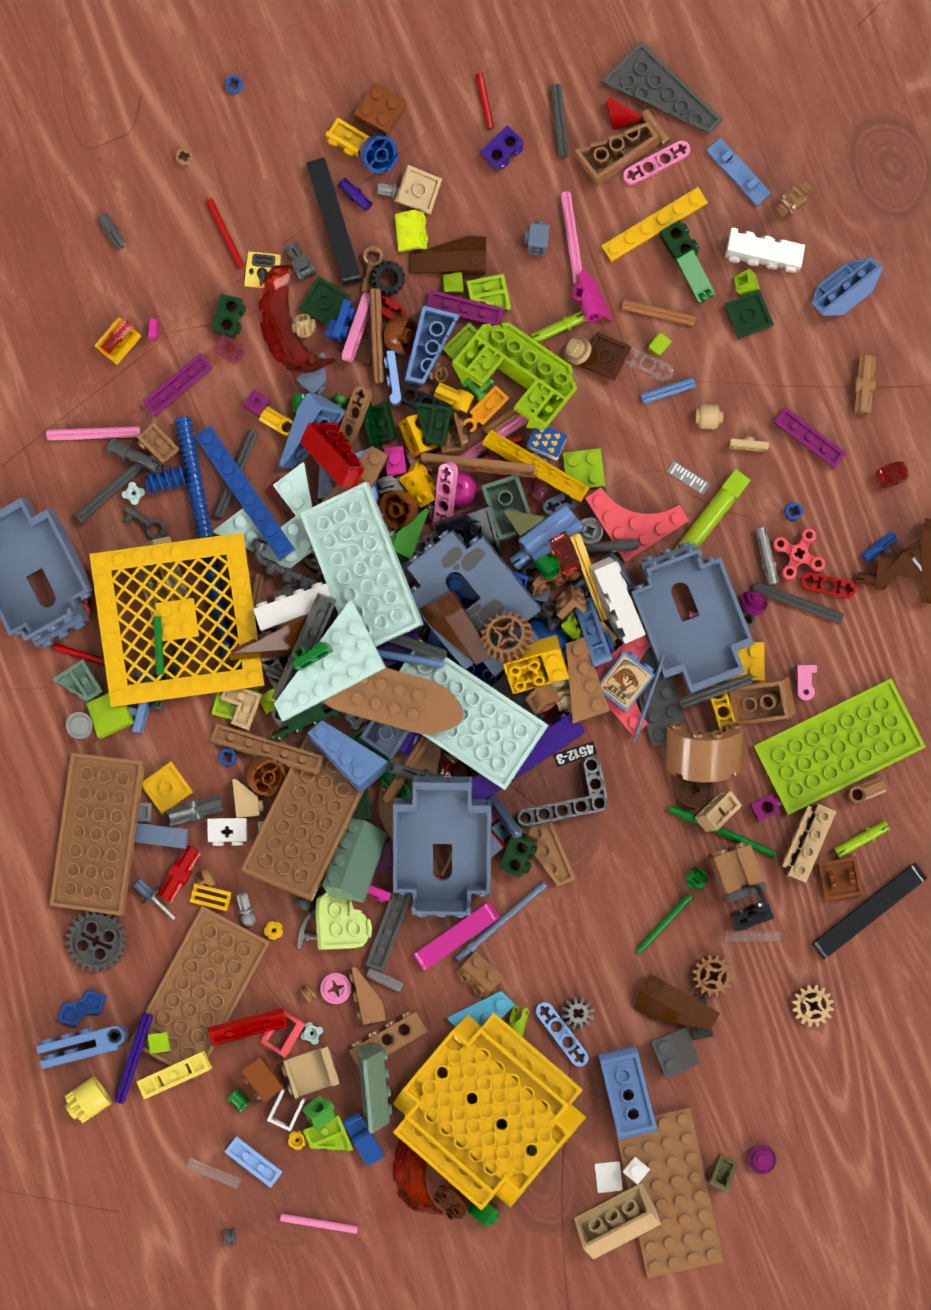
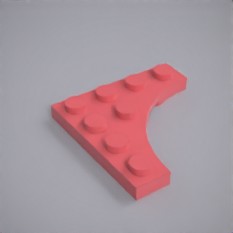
M601 487L584 497L611 541L638 539L639 548L637 550L618 551L624 562L635 557L689 521L679 504L658 513L643 514L619 506L608 497Z
M646 635L622 644L611 654L613 660L603 663L596 669L599 681L603 680L624 651L627 654L629 651L639 658L637 661L640 662L645 652L650 648ZM605 697L609 709L630 734L635 736V731L641 717L637 702L635 701L626 713ZM645 719L643 720L640 730H642L646 725H648Z

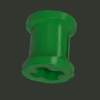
M239 1088L226 1099L227 1102L230 1101L238 1109L237 1112L239 1114L252 1102L240 1093Z

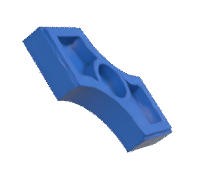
M87 990L81 1000L75 1003L64 1002L58 1021L77 1027L79 1021L84 1016L92 1013H102L107 995Z

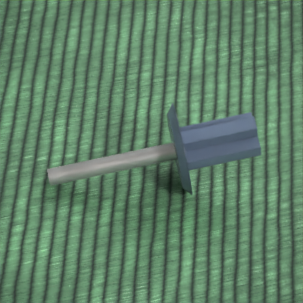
M138 878L132 886L144 897L141 904L147 903L152 899L174 920L176 917L155 897L159 886L152 889L142 878Z

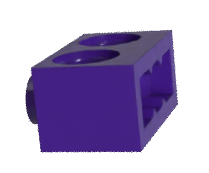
M507 125L481 151V157L496 172L500 168L503 170L510 163L509 159L513 155L517 156L523 150L524 141ZM511 139L515 142V145L508 147L505 142ZM500 153L502 158L494 160L492 154Z

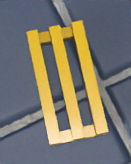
M194 883L189 902L228 911L232 892ZM197 888L227 895V898L224 899L197 892ZM195 896L223 902L225 906L196 900Z

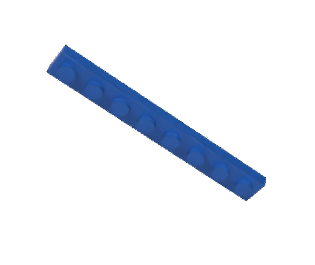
M209 426L197 434L195 438L277 558L281 561L294 552L296 549L213 428Z

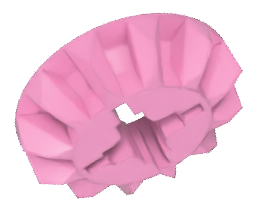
M340 973L329 974L321 983V994L331 1004L343 1003L351 994V983L346 976ZM333 980L337 985H344L339 990V997L335 991L328 992L333 987Z

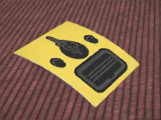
M248 251L244 286L277 290L281 255Z

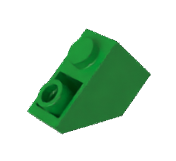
M491 1202L483 1210L473 1203L468 1210L470 1215L487 1228L490 1224L493 1226L499 1218L498 1207Z

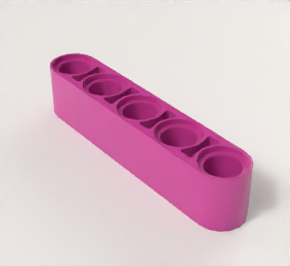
M489 901L473 912L471 916L460 921L412 956L424 971L501 916Z

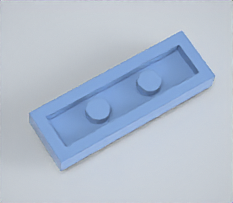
M236 1136L225 1151L226 1154L270 1188L283 1172L238 1136Z

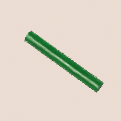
M161 616L153 617L156 674L160 675L164 674Z

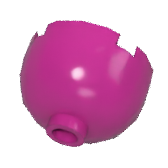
M458 471L454 509L469 507L477 497L476 481L466 472ZM443 484L444 491L449 493V486Z

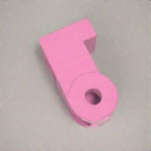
M817 665L796 666V694L800 700L807 701L814 696L812 673H817Z

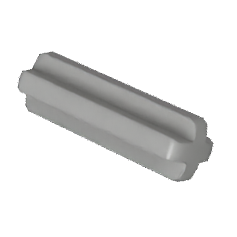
M369 968L366 974L368 978L397 992H400L403 986L401 981L374 968Z

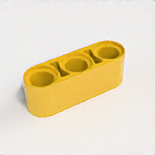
M727 693L723 694L720 699H709L717 728L722 732L725 724L736 722ZM720 707L727 709L728 715L726 717L719 716L718 709Z

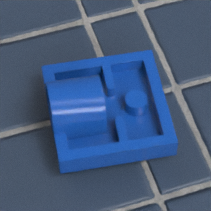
M344 299L337 321L330 319L324 334L326 338L334 340L343 345L344 340H347L350 332V323H353L356 315L351 301Z

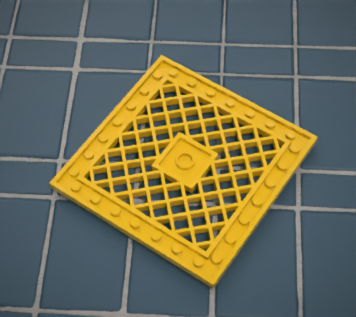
M243 533L90 554L111 707L265 686L261 658L241 659L234 668L225 663L231 650L238 643L240 646L252 639L258 641ZM227 555V561L220 556ZM214 557L209 565L200 558ZM217 558L226 564L220 573L211 567ZM195 559L190 567L182 562ZM198 561L206 566L201 575L192 570ZM176 562L171 569L163 565V563ZM179 563L188 569L182 578L173 572ZM156 565L152 572L143 566ZM160 566L168 572L162 581L154 575ZM138 567L132 575L124 570ZM227 567L229 568L230 581L222 575ZM140 569L149 574L143 583L135 578ZM209 569L217 574L212 583L203 578ZM113 570H118L117 573H116V574L114 575V577H113L112 571H113ZM121 572L130 577L124 586L116 581ZM189 572L198 577L193 586L184 581ZM170 575L179 580L173 589L165 584ZM151 577L160 583L154 592L145 586ZM220 577L229 583L222 592L214 586ZM132 580L141 585L135 594L127 589ZM200 580L209 585L204 594L195 589ZM114 583L122 588L116 596ZM181 583L190 588L184 597L176 592ZM162 585L171 591L165 600L156 594ZM230 586L233 600L225 595ZM143 588L152 594L146 602L137 597ZM212 588L220 594L214 603L205 597ZM124 591L132 596L127 605L118 599ZM192 591L201 596L196 605L194 598L187 599ZM173 593L182 599L168 601ZM154 596L162 601L161 603H155L156 610L148 605ZM222 597L231 602L225 611L217 606ZM135 599L143 604L138 613L129 608ZM203 599L212 605L206 614L197 608ZM116 602L124 607L119 615ZM233 605L235 611V618L228 614V611L231 609ZM146 607L154 612L149 621L140 616ZM214 607L223 613L217 622L208 616ZM126 610L135 615L130 624L121 619ZM196 610L204 616L199 623H197ZM225 615L234 621L228 630L219 624ZM161 616L162 641H168L163 647V654L171 659L164 668V673L173 678L169 680L159 681L164 674H160L156 679L148 673L153 665H156V657L153 660L145 653L151 645L155 647V640L153 637L150 641L142 634L149 626L154 629L151 623L153 617ZM137 618L146 623L141 632L132 627ZM206 618L215 624L209 633L200 627ZM119 621L127 626L122 634ZM235 625H237L238 638L230 632ZM217 626L226 632L220 641L211 635ZM129 629L138 635L132 643L124 638ZM199 630L206 634L201 643L192 638L199 636ZM227 635L236 640L231 649L222 643ZM140 637L149 643L143 652L134 646ZM209 637L217 643L212 651L203 646ZM187 638L185 642L182 644V646L173 641L176 639ZM122 640L129 645L125 653L123 652ZM189 640L198 645L193 654L184 649ZM170 643L179 648L173 657L165 652ZM219 646L228 651L223 660L214 655ZM132 648L141 654L135 662L126 657ZM200 648L209 654L203 663L194 657ZM181 651L190 657L184 665L176 660ZM143 656L152 662L146 671L137 665ZM211 656L220 662L214 671L205 665ZM192 659L201 665L195 674L186 668ZM125 660L132 664L131 668L128 670L127 673L125 667ZM173 662L181 667L176 676L167 670ZM242 662V668H243V669L236 670L237 667H238V666L240 665V663ZM222 664L231 670L216 673ZM135 667L143 673L138 681L129 676ZM203 667L211 672V674L198 675ZM184 670L192 675L190 677L178 678ZM145 676H148L150 679L154 681L140 683ZM127 678H128L130 681H132L134 684H133V685H128Z

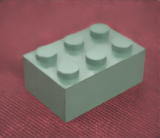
M512 475L482 485L481 491L486 504L490 506L499 543L517 538L518 535L504 514L505 509L531 514L519 477Z

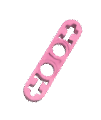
M678 141L628 167L623 174L624 182L630 186L636 185L684 160L690 153V145L686 141ZM678 146L685 147V154L679 152L675 155L676 159H674L673 153L678 151ZM662 154L669 155L670 162L662 163L660 156ZM651 163L654 169L651 172H646L643 169V165ZM637 167H639L643 176L641 177L639 173L635 176V180L628 179L629 172L635 174L638 172Z
M364 292L361 297L343 349L342 360L353 362L370 315L369 293Z
M452 461L445 462L438 470L433 526L434 522L442 518L451 517L454 513L458 468ZM443 484L449 486V493L444 491ZM441 501L447 503L448 510L442 508Z

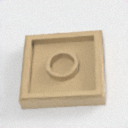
M407 165L395 202L430 215L442 178Z

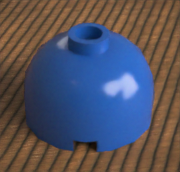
M380 134L368 137L360 148L362 164L368 170L377 174L390 171L398 160L397 144L393 139Z

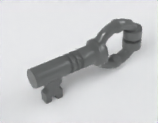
M130 505L125 507L124 511L127 512V515L122 521H126L127 525L130 524L131 519L135 518L144 525L149 539L164 538L167 535L166 525L162 520L147 519ZM154 523L162 527L157 536L150 532V528Z

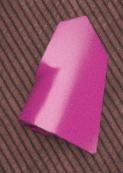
M583 269L578 274L580 283L573 289V298L576 301L582 302L581 308L586 322H595L604 316L612 323V316L598 284Z

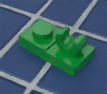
M326 642L316 643L310 651L301 646V656H298L295 651L292 652L293 658L296 659L292 664L294 668L302 671L332 653L333 649Z

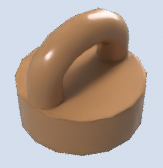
M210 867L201 869L202 875L197 879L198 885L207 883L211 887L216 884L215 875Z

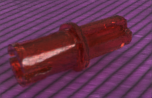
M123 320L114 332H110L111 335L100 347L110 355L119 342H123L122 339L133 328V325L128 320Z

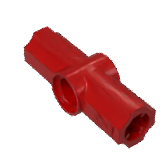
M187 844V848L184 849L178 861L171 867L167 875L168 878L162 885L158 895L172 903L181 887L190 878L193 872L192 869L202 852Z

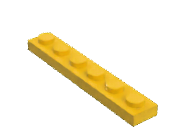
M699 187L606 242L601 247L612 263L658 235L664 228L678 220H683L706 206L708 202Z
M490 430L482 443L490 451H494L508 461L534 464L537 470V478L549 483L554 488L561 490L579 502L583 500L590 489L589 486L493 430Z

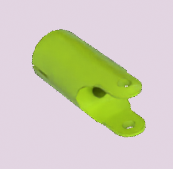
M515 1005L512 1009L508 1025L523 1037L529 1009L524 1008L521 1018L518 1020L519 1006Z

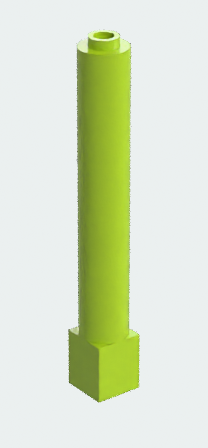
M735 469L673 551L679 549L678 545L687 541L690 544L695 543L698 549L751 480Z

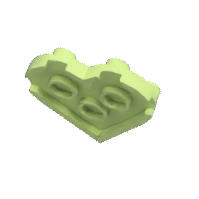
M327 892L317 898L316 903L318 950L353 949L363 946L372 934L370 919H367L361 913V910L353 909L351 900L328 896Z

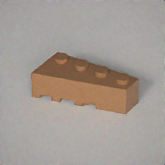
M646 122L628 129L622 134L613 135L604 141L592 143L586 148H579L575 150V156L596 186L599 187L658 146L659 136L651 125Z

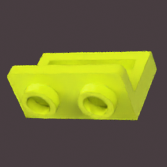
M410 210L395 214L398 251L406 252L415 249H427L428 237L426 235V218L424 213Z

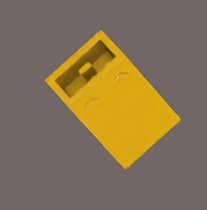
M557 635L537 640L530 645V650L524 649L525 656L518 655L519 660L513 657L511 663L508 660L503 662L513 694L569 678Z

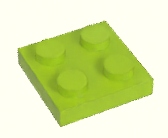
M601 448L563 453L566 474L589 486L590 489L605 487Z

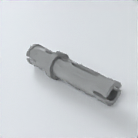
M767 528L755 529L763 564L761 567L766 575L767 586L778 584L780 582L776 572L777 563L774 562Z

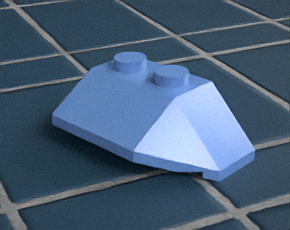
M871 256L845 263L817 285L811 303L812 306L823 316L844 315L873 292L883 270L882 266Z

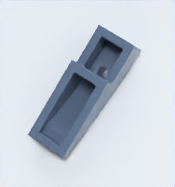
M137 823L134 842L186 849L189 830Z

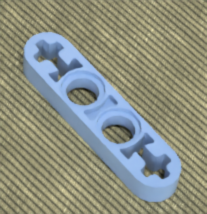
M542 1002L538 1004L536 1014L572 1063L578 1067L584 1066L588 1062L587 1052L549 1003ZM541 1006H544L545 1008L548 1006L550 1008L548 1010L550 1016H552L553 1014L556 1015V1017L552 1018L548 1022V1024H546L545 1020L548 1019L546 1015H540ZM559 1021L562 1024L559 1032L551 1030L552 1022ZM567 1036L571 1037L574 1041L573 1045L569 1048L564 1047L562 1044L564 1037ZM576 1045L580 1047L579 1049H576L579 1054L583 1053L585 1055L583 1057L584 1061L582 1063L580 1061L576 1062L574 1060L576 1059V1055L573 1052L571 1055L568 1053V1051L573 1050L576 1047Z

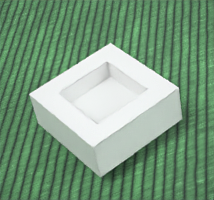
M634 1156L622 1172L636 1184H639L650 1169Z

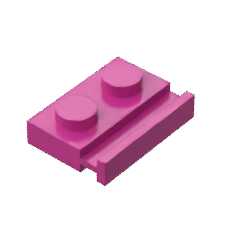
M370 885L368 893L375 895V900L383 903L385 900L390 901L392 893Z

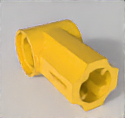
M439 383L434 393V397L449 403L453 409L467 414L474 395L467 391L456 390L442 383Z
M268 406L263 410L259 419L262 423L288 438L290 432H284L283 427L286 424H293V420L286 418Z

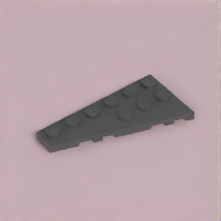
M642 42L602 80V84L707 134H710L723 120Z

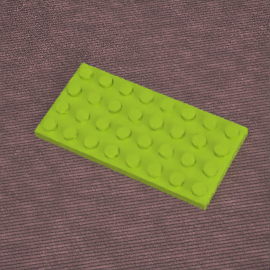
M892 679L753 746L787 815L926 748Z

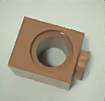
M551 684L536 688L525 698L535 715L550 710L561 700Z

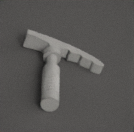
M311 914L305 918L301 926L297 949H301L304 939L306 941L317 940V935L305 934L304 932L306 924L311 919Z

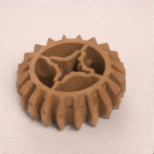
M502 611V616L495 613L496 618L493 620V618L489 617L490 624L484 623L483 625L487 630H481L483 637L480 640L484 643L483 649L487 650L488 656L493 655L492 658L495 661L499 658L500 662L503 663L507 658L508 662L511 663L513 657L519 660L518 655L525 656L524 649L530 650L528 644L533 643L531 636L534 634L530 630L532 628L530 623H527L525 617L521 618L520 613H517L515 616L513 611H510L509 615L506 614V611ZM508 624L506 627L500 628V626ZM517 626L522 629L520 640L515 636ZM493 634H496L499 638L497 647L492 644ZM510 634L511 637L504 639L503 636Z

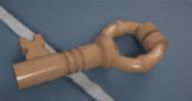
M374 244L366 247L362 252V259L366 265V273L360 291L363 293H368V290L373 288L370 285V273L376 265L384 260L383 251L380 249V246H375ZM369 251L379 254L377 262L368 261L367 253Z

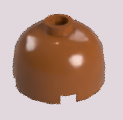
M397 316L387 323L386 327L382 330V337L390 351L393 350L395 353L403 355L410 353L414 339L412 337L413 330H416L415 320L410 317Z
M393 490L384 494L381 498L379 510L382 509V514L384 515L382 518L386 525L393 529H398L409 525L415 520L418 513V504L413 495L405 490Z
M267 757L254 760L246 772L248 786L255 793L264 796L276 794L282 786L283 778L285 779L286 776L283 765Z

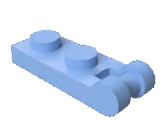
M392 350L387 351L384 363L385 368H389L390 375L387 376L388 387H392L393 391L390 395V402L393 406H399L402 400L395 352Z

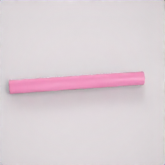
M281 1213L280 1218L282 1222L357 1234L358 1226L295 1215Z

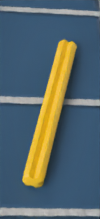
M579 533L573 534L570 537V541L599 619L606 621L608 616L589 567L591 562Z

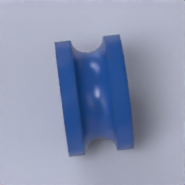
M234 75L227 78L225 85L228 92L231 94L241 92L243 88L242 80ZM231 81L239 82L237 89L229 87L231 86Z
M791 503L785 509V516L791 521L798 520L803 513V509L798 503ZM794 507H796L798 509L797 512H799V514L791 516L789 508L793 509Z
M224 749L220 752L219 759L223 765L231 766L236 762L237 755L232 749ZM226 752L233 754L231 757L232 761L229 763L223 760Z

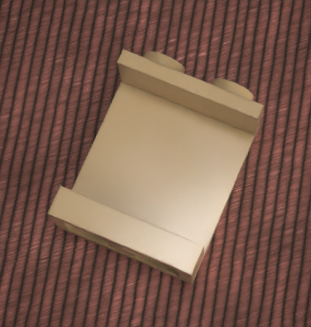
M329 1046L284 1060V1065L281 1066L284 1076H288L290 1084H287L289 1093L294 1095L295 1099L302 1095L340 1084Z

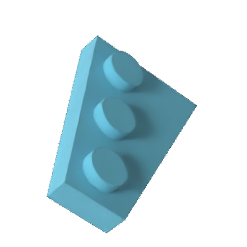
M500 991L447 1017V1019L456 1027L469 1015L478 1024L483 1026L493 1013L502 1018L515 1004Z

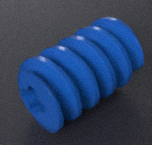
M177 464V470L170 466L169 472L163 467L161 474L155 472L152 475L150 471H147V477H145L149 496L152 495V489L158 494L160 487L163 492L167 491V486L174 490L175 484L180 489L182 482L187 487L180 464Z

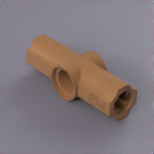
M870 355L859 356L858 374L854 385V392L856 393L854 413L862 415L871 414L872 396L876 386V377H874L876 357Z

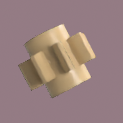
M300 314L293 320V332H297L299 337L306 338L311 336L312 332H315V319H311V316L308 314Z

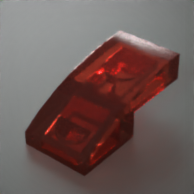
M566 531L549 539L553 556L558 558L562 575L567 577L582 568L575 547Z

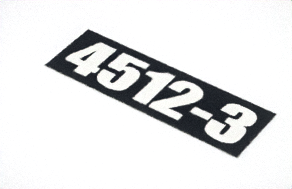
M592 741L553 755L557 767L596 755L597 751Z

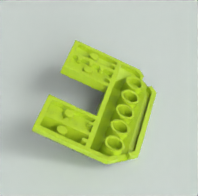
M501 323V325L493 326L491 324H483L452 362V366L463 384L469 378L480 387H483L493 373L499 369L528 389L514 407L515 411L529 420L526 428L546 429L577 390L572 376V366L510 323Z

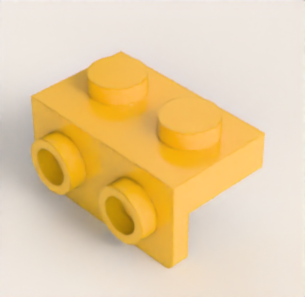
M338 117L331 129L325 133L329 144L334 147L340 146L351 157L353 155L360 156L362 143L370 137Z
M118 317L98 340L95 347L118 365L142 336Z
M416 460L411 464L409 471L400 476L399 481L413 495L418 506L422 508L435 500L437 481L432 479L428 474L427 468Z

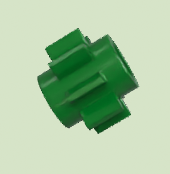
M694 867L685 876L688 880L686 885L691 890H694L695 887L701 890L708 882V879L705 877L708 873L701 867L698 870Z

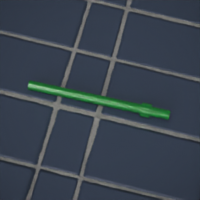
M670 805L668 812L681 817L683 821L688 823L690 821L701 826L695 819L696 815H693V812L687 809L684 811ZM723 827L713 831L735 842H745L746 845L751 844L754 850L774 858L777 853L775 850Z

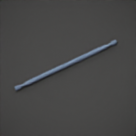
M662 654L661 662L659 663V666L657 668L652 686L650 688L645 706L643 708L638 726L635 731V736L632 740L633 742H636L637 735L640 732L645 714L647 712L652 694L654 692L659 674L663 666V661L666 657L665 654Z

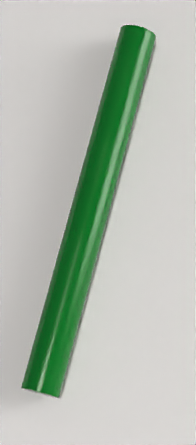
M687 893L635 950L641 955L693 897Z

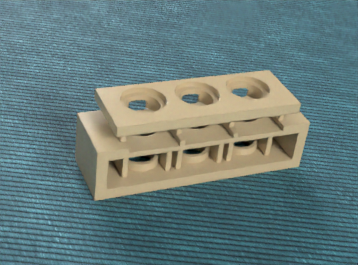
M816 804L813 811H811L812 807H805L780 865L783 868L788 866L789 869L786 875L802 883L807 882L836 814V811L820 804ZM813 815L810 825L806 830L807 821ZM806 832V834H805V836H804V839H803V841H802V843H801V846H800V848H799V847H798V845H799V843H800L799 840H800L801 836H803V833ZM796 850H798V853L795 857L793 864L790 865L793 854H795Z

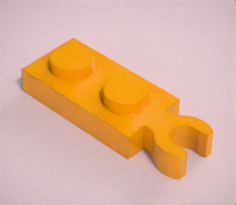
M495 385L469 412L473 417L464 420L463 426L465 427L468 423L473 424L470 433H474L477 429V424L480 423L484 426L509 400V397Z

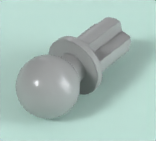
M379 183L377 194L392 196L394 199L399 188L396 187V183L394 185Z
M239 893L236 898L239 906L238 913L242 914L241 923L246 927H251L256 922V916L251 912L253 906L250 905L247 893Z

